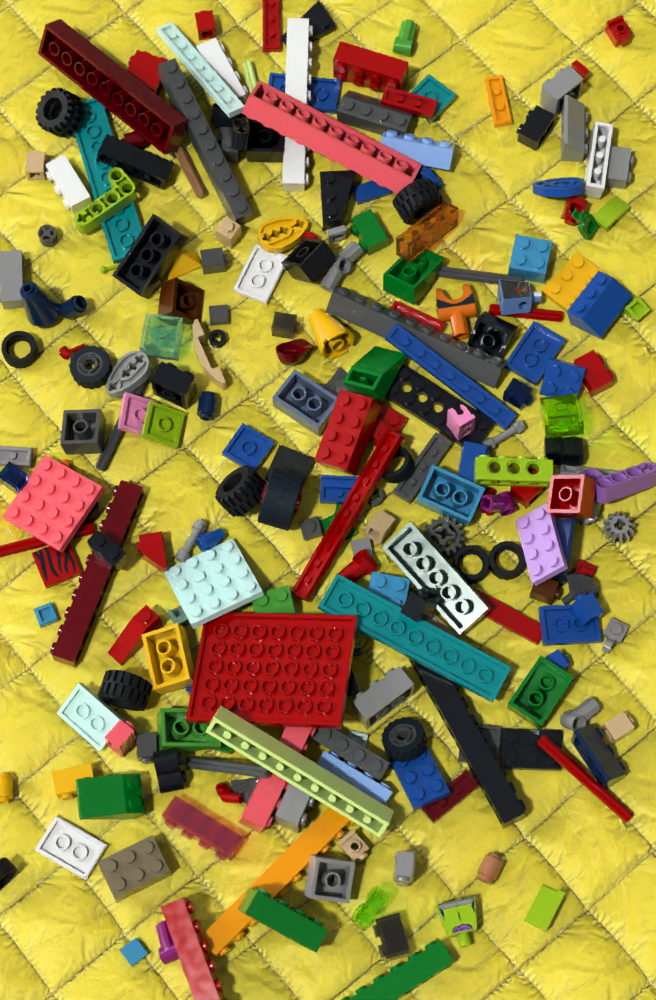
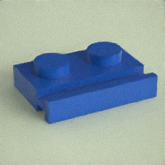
M321 475L320 504H343L358 477Z

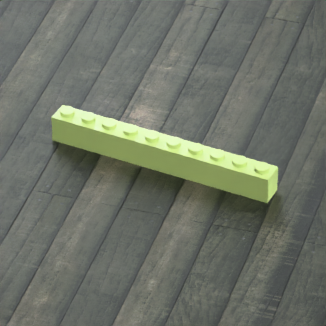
M220 706L205 732L377 837L380 838L389 825L394 812L392 809L226 708Z

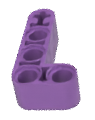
M644 462L604 476L596 469L589 468L583 471V475L596 480L594 501L606 504L653 487L656 483V464Z

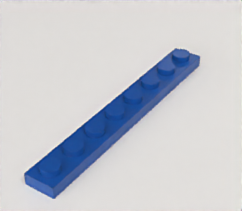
M396 323L385 337L386 341L487 418L495 422L504 431L516 417V413Z

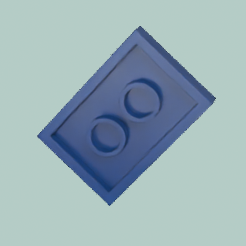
M533 321L507 359L505 368L536 386L546 371L549 357H556L566 339Z
M572 605L539 606L538 614L543 646L600 643L602 640L599 619L582 626L571 607Z
M427 745L423 754L415 760L400 762L389 758V762L414 811L450 796V791Z

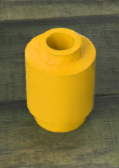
M0 773V804L9 803V800L13 799V779L9 773Z

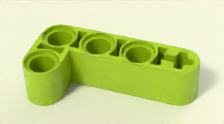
M114 167L108 172L109 183L112 189L75 214L74 221L79 233H89L136 200L135 184L121 168Z

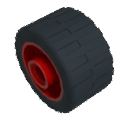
M273 467L268 484H265L263 489L258 522L288 531L300 506L305 476Z

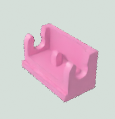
M462 404L460 405L461 410L464 412L462 415H458L453 408L447 412L446 425L458 441L474 431L476 418Z

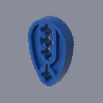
M578 177L537 181L532 184L533 194L545 197H572L585 191L584 179Z

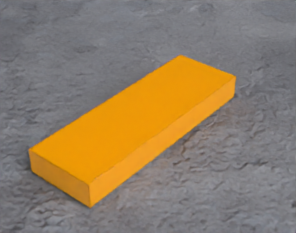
M502 75L485 77L484 83L494 128L512 125Z

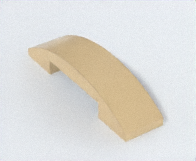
M196 319L193 323V341L198 362L206 376L223 391L227 390L226 381L220 367L211 368L201 346L202 343L206 342L205 334L198 319Z

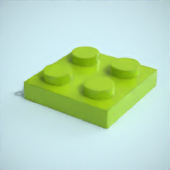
M150 401L147 406L140 437L176 449L179 444L185 413Z

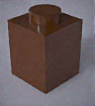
M548 579L537 586L533 584L529 598L552 605L553 599H558L561 590L557 588L559 582Z

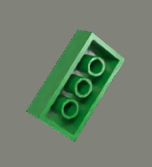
M256 887L255 890L248 889L238 911L317 953L328 932L327 929L323 928L324 923L310 916L308 919L305 918L307 915L305 912L291 907V909L287 908L289 906L287 902L276 897L271 899V894L261 888Z

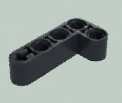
M214 103L212 106L211 124L229 127L231 147L238 151L247 150L250 134L248 117L240 113L229 118L218 104Z

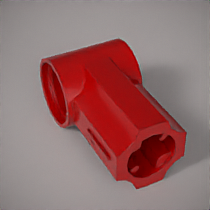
M363 549L357 552L352 559L353 561L337 574L352 582H356L363 575L372 573L378 564L369 552Z

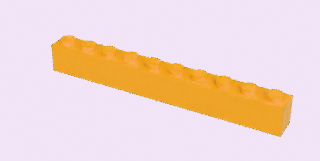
M329 807L249 888L254 890L256 887L261 888L271 894V899L274 897L281 899L289 891L288 887L292 883L296 884L303 877L301 873L308 868L310 855H325L332 847L330 844L335 839L339 841L346 833L344 830L349 825L352 827L356 823ZM248 889L202 934L203 939H206L209 944L210 952L216 958L220 955L224 957L231 949L229 946L234 941L239 942L246 934L244 931L249 926L252 928L258 923L255 919L238 911Z

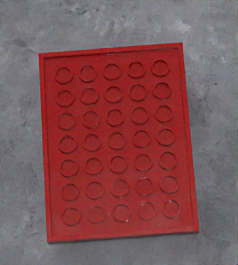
M228 612L203 624L186 721L188 723L210 724L217 710L222 706L254 726L342 729L358 625L357 615Z

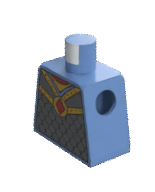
M499 279L497 297L501 315L529 313L531 303H541V292H531L528 282Z

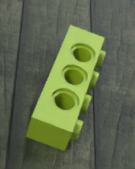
M479 455V457L475 458V484L550 487L551 475H553V460H548L547 457L529 459L527 456L510 458L509 456L501 455L498 458L490 457V455ZM495 466L499 472L493 473L489 468ZM515 467L518 473L513 474L508 468ZM529 468H534V469H536V470H537V474H531V473H529L528 469H529Z

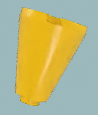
M320 308L311 311L308 320L321 355L324 358L335 359L348 351L346 348L354 343L355 338L352 332L324 309Z

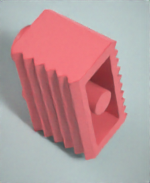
M120 719L104 738L109 748L123 758L130 751L129 749L137 743V732L135 731L136 728L129 721L124 723Z

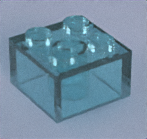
M146 313L139 346L140 351L151 358L178 361L184 333L183 318Z

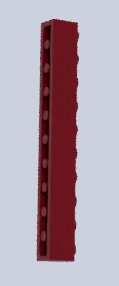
M123 480L120 481L119 486H115L113 491L114 499L112 503L109 502L106 509L108 514L106 519L101 521L99 527L100 532L104 533L111 543L119 545L122 549L144 495L142 486ZM93 554L87 556L85 563L87 567L85 572L82 571L79 576V587L73 591L71 598L73 602L71 607L68 606L66 609L65 622L58 629V640L52 644L50 650L54 661L75 668L114 570L106 565L104 560L95 557Z

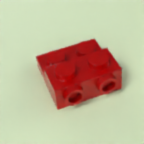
M380 401L377 402L382 407L369 439L375 447L378 445L386 429L399 434L408 419Z

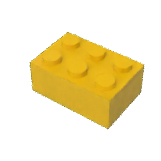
M176 623L142 634L153 690L162 695L191 686L195 668L186 628Z

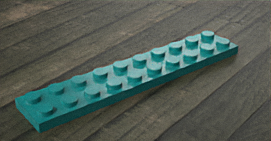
M94 98L82 101L84 104L82 108L85 109V113H83L84 120L81 121V127H78V131L74 134L94 200L112 189L109 183L108 172L113 167L97 161L96 158L107 134L113 136L104 106ZM134 202L102 223L114 264L123 260L142 231Z
M336 574L318 606L319 610L328 615H357L358 631L492 703L511 669L510 666L424 620L419 622L413 621L401 613L402 608L339 574Z

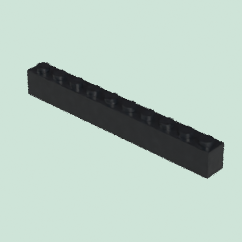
M409 658L410 663L503 829L525 818V811L527 810L525 804L521 799H517L515 795L517 791L513 783H508L504 767L502 765L499 766L495 760L497 759L495 751L487 746V737L483 731L478 730L476 726L478 722L474 714H469L465 698H460L457 692L459 691L457 684Z

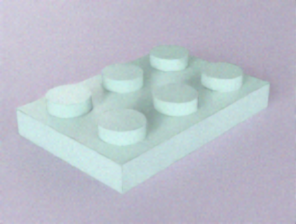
M82 682L77 684L57 712L64 721L99 752L103 751L107 746L104 737L120 719L123 722L125 721Z

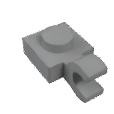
M611 617L602 635L607 638L602 651L609 654L614 642L620 645L629 626Z

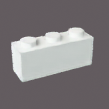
M65 155L45 164L47 170L45 175L49 182L53 181L55 184L53 187L56 194L63 197L64 200L62 202L66 210L70 209L74 215L92 203L89 193Z

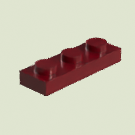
M467 770L447 785L450 796L420 808L433 824L479 787L478 782Z

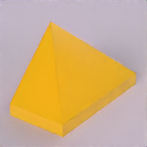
M181 250L165 274L168 280L175 277L179 278L202 268V264L195 251Z

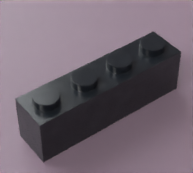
M108 134L105 136L96 158L101 163L113 168L119 167L126 174L162 190L174 163L165 158H160L149 151L136 147L134 144L126 143L118 137Z

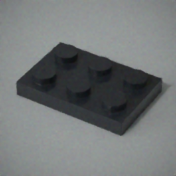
M502 728L501 765L504 769L561 771V765L537 744V741L545 735L561 749V730Z

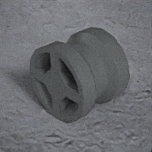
M48 224L39 228L38 236L40 243L44 247H53L58 241L56 229Z

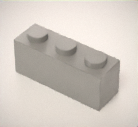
M22 250L0 251V303H2L3 309L24 308L20 289L25 284Z

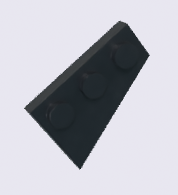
M317 1L301 17L309 18V25H313V35L309 36V41L311 42L337 30L336 25L320 1ZM286 31V32L281 36V39H282V42L284 43V45H285L286 48H287V31Z

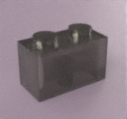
M399 913L375 919L376 925L372 927L375 938L379 937L381 945H378L380 957H385L386 962L410 956Z

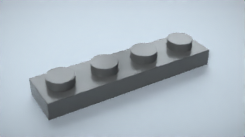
M435 432L415 460L412 474L398 484L393 494L410 504L424 484L432 464L437 466L452 442Z

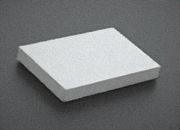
M255 244L233 288V292L267 305L285 269L282 262L287 255L266 252L260 245Z
M55 816L35 851L87 881L108 846Z

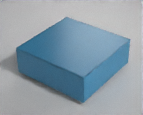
M52 602L34 609L41 628L59 621Z
M134 938L120 949V952L132 967L149 955L137 938Z

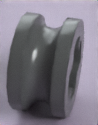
M375 488L371 494L372 496L375 493L378 494L379 499L373 501L370 496L367 501L370 506L377 507L383 502V492L379 488Z

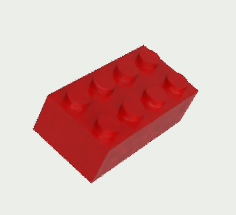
M340 41L333 58V78L342 82L353 83L358 87L369 88L374 92L384 93L386 86L404 91L408 82L409 62Z
M340 389L314 461L323 467L356 476L382 405L373 398Z

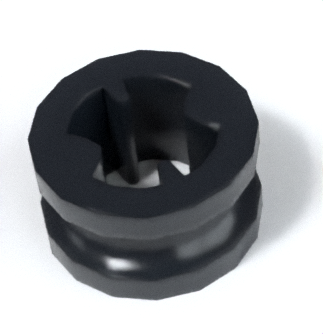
M216 329L209 334L211 346L221 348L225 345L226 337L222 330ZM215 336L218 337V338L220 337V338H221V341H218V340H215V341H214V337H215Z

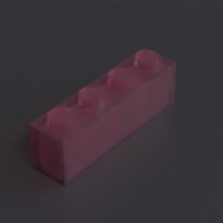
M174 796L162 815L166 826L173 830L175 827L182 831L181 835L189 840L194 838L199 842L198 845L207 851L209 848L215 851V856L223 861L226 859L232 861L244 842L242 836L177 796Z

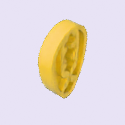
M281 217L263 223L258 230V243L266 252L273 254L285 252L303 239V233L306 234L308 230V222L301 217Z

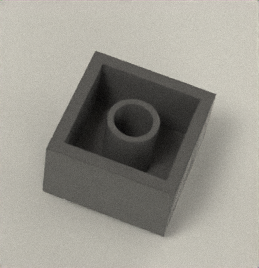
M101 409L64 410L60 445L66 455L103 453L106 419Z

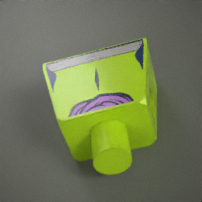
M475 896L437 904L436 910L448 938L457 937L460 948L471 946L469 934L477 932Z

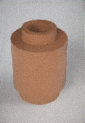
M494 853L485 855L477 871V879L492 885L504 864L501 862L502 858Z

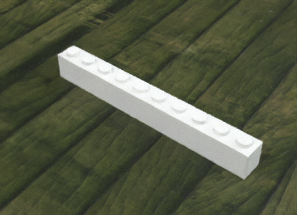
M287 18L285 93L307 104V101H311V90H308V85H311V74H308V69H312V58L308 57L309 52H312V42L309 41V36L313 35V25H309V18ZM285 136L283 147V191H305V184H309V173H305V168H309V157H306V151H309V148Z

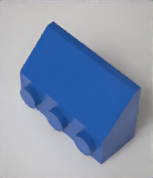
M598 271L568 309L567 315L570 324L601 339L630 302L632 295L615 278Z

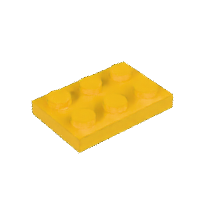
M576 252L542 289L541 294L567 312L598 271L604 272Z

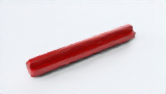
M490 304L489 313L498 316L561 322L563 317L562 311L531 308L529 313L501 315L499 304Z

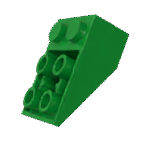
M375 346L351 366L343 383L352 393L383 402L407 356L401 352Z

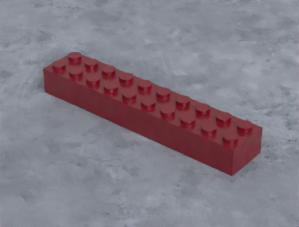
M58 19L45 24L38 51L41 57L164 155L179 149L188 123L186 117L63 20Z

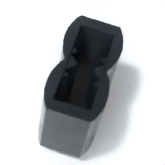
M554 435L545 437L543 446L544 457H547L548 460H553V465H582L584 457L582 438L574 436L563 438Z
M95 531L87 540L92 554L104 560L110 569L119 572L128 562L124 550L119 545L111 543L104 533Z
M177 748L153 752L160 794L184 789V783L187 782L185 771H181L180 765H184L182 753H177Z

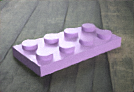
M547 503L515 520L530 579L535 586L568 569L555 518L546 513Z

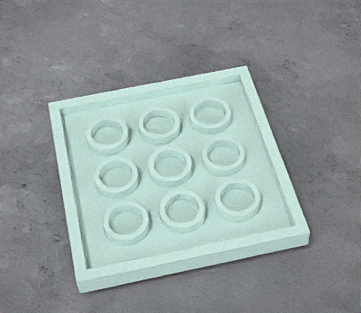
M233 538L213 547L211 550L189 558L185 563L176 564L164 572L193 629L264 596L260 585Z

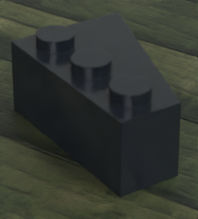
M355 171L320 172L323 231L343 225L353 187L356 183Z

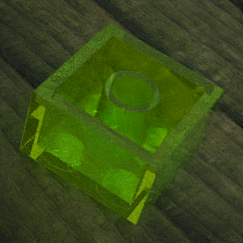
M578 393L540 398L541 419L546 438L584 434L583 413Z

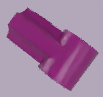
M509 491L497 495L486 494L481 497L480 507L486 512H499L501 516H507L517 510Z
M166 921L159 922L156 925L161 945L159 947V956L166 965L179 960Z

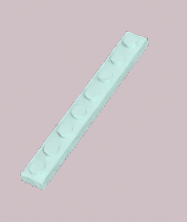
M173 22L158 27L157 34L224 113L229 118L240 114L244 108L243 103Z

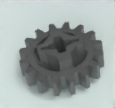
M439 516L438 521L431 519L432 525L426 524L427 530L423 531L424 534L432 542L434 541L438 544L436 547L447 558H449V553L451 552L455 555L457 552L456 548H462L460 543L465 541V538L462 537L465 532L460 530L462 525H456V519L449 521V516H446L445 520H442L441 516Z

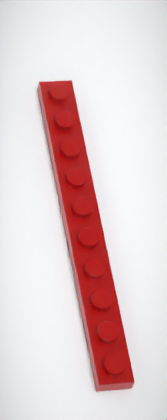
M386 429L293 587L292 595L309 602L403 442L404 437Z

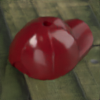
M299 338L277 345L276 354L282 364L291 366L300 363L304 359L305 353L313 349L314 345L305 339Z

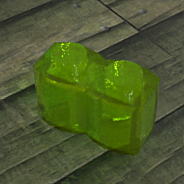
M377 886L371 889L365 898V903L359 905L354 911L352 923L363 932L368 930L373 925L376 915L386 908L389 895Z

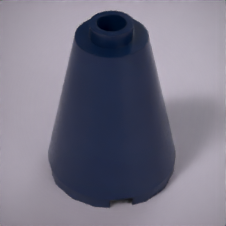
M34 282L25 283L20 289V294L28 321L33 326L35 325L39 328L50 327L57 322V317L61 313L60 300Z

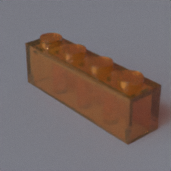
M443 201L396 238V255L410 263L458 226V208Z

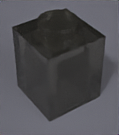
M275 312L271 327L272 336L294 339L295 333H299L300 329L297 315Z

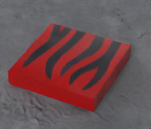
M70 543L63 553L50 546L32 553L46 589L81 574Z

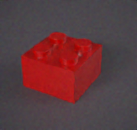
M551 475L546 513L556 518L591 519L596 480L586 475Z

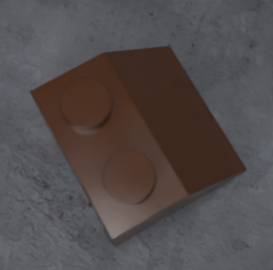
M176 277L161 283L158 317L176 324L193 325L196 319L200 323L204 290Z

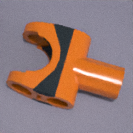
M463 284V294L456 300L448 299L442 293V289L437 288L436 310L438 320L442 322L450 321L454 339H466L470 336L467 318L476 317L474 296L469 284Z

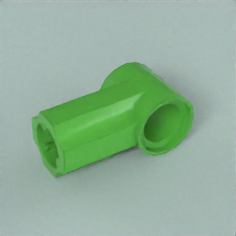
M406 19L402 21L398 37L394 41L393 53L411 56L414 44L413 39L417 24L413 20Z

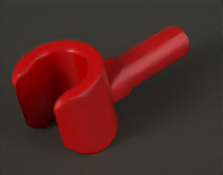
M83 343L70 350L63 346L59 350V355L63 359L69 360L81 347L84 348L85 344Z

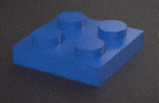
M549 357L539 394L576 404L586 367Z
M242 423L223 450L222 456L241 467L248 465L257 471L275 445V442Z

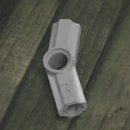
M352 241L336 256L337 258L327 269L319 284L322 289L330 293L336 289L343 274H347L351 269V265L362 255L363 250L361 246Z

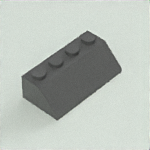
M348 90L343 95L337 109L338 121L382 135L384 131L387 132V130H394L402 135L409 133L416 114L383 106L380 99Z

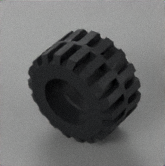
M52 88L51 91L45 92L46 95H42L41 101L37 104L36 120L38 125L43 130L62 138L71 136L72 132L76 133L78 131L77 128L82 125L81 121L84 120L83 113H85V109L82 108L84 104L80 97L62 88Z
M428 178L419 179L408 184L393 199L394 208L407 225L426 220L443 203V197L433 181Z
M245 465L235 469L224 478L217 488L215 499L230 515L238 517L252 510L261 501L263 489L267 483L251 466Z
M108 670L105 672L98 695L104 701L116 707L131 711H143L146 709L153 686L146 679L122 670Z

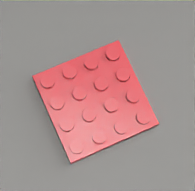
M44 455L2 518L63 553L105 489Z

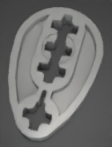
M131 351L125 354L111 371L105 387L106 392L112 398H119L125 392L130 393L137 389L150 377L153 370L152 361L142 351Z

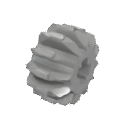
M618 511L615 512V516L609 514L608 519L603 521L605 526L602 528V531L606 532L605 538L612 537L611 542L615 543L618 540L620 545L623 543V539L627 542L630 541V536H634L635 531L633 529L636 526L635 523H631L633 518H626V512H623L622 516ZM618 525L620 526V528L622 527V530H618V527L616 528V526Z

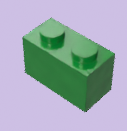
M371 209L351 218L350 230L353 236L358 237L359 246H361L363 251H366L368 256L388 247V237Z

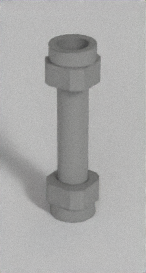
M521 420L515 421L511 424L512 427L493 438L488 437L482 444L487 445V450L492 451L498 443L515 433L520 434L526 427Z
M197 519L192 525L193 531L183 549H179L176 553L175 559L177 561L185 563L190 558L189 552L199 534L204 533L206 530V522L201 519Z

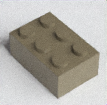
M153 835L97 862L116 902L171 876V872Z

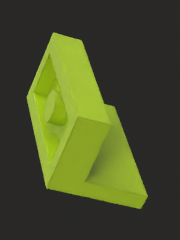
M542 884L524 921L546 932L564 898L565 892L559 889L556 892Z

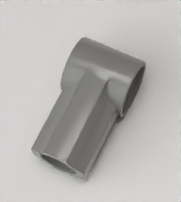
M589 697L573 711H565L560 717V724L562 727L576 731L585 727L586 722L598 714L601 708L593 698Z

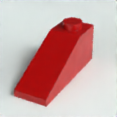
M145 605L130 620L108 651V654L122 666L144 645L142 634L164 626L160 617L150 607Z

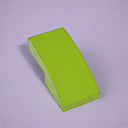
M615 196L593 217L597 224L607 231L616 220H620L630 209V206Z
M623 286L632 295V299L622 312L638 322L651 309L639 297L636 298Z

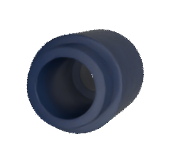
M80 295L73 296L61 303L60 312L66 319H73L85 311L87 302Z
M204 391L199 396L197 415L202 420L210 421L216 417L218 399L214 392Z

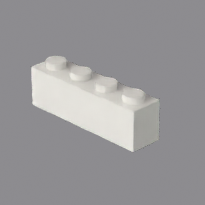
M213 38L197 45L196 49L244 105L247 101V89L244 85L241 86L239 82L241 81L237 71H233L232 61L229 57L226 58L222 43H218L217 39Z
M595 121L592 128L583 196L600 199L604 191L613 124Z

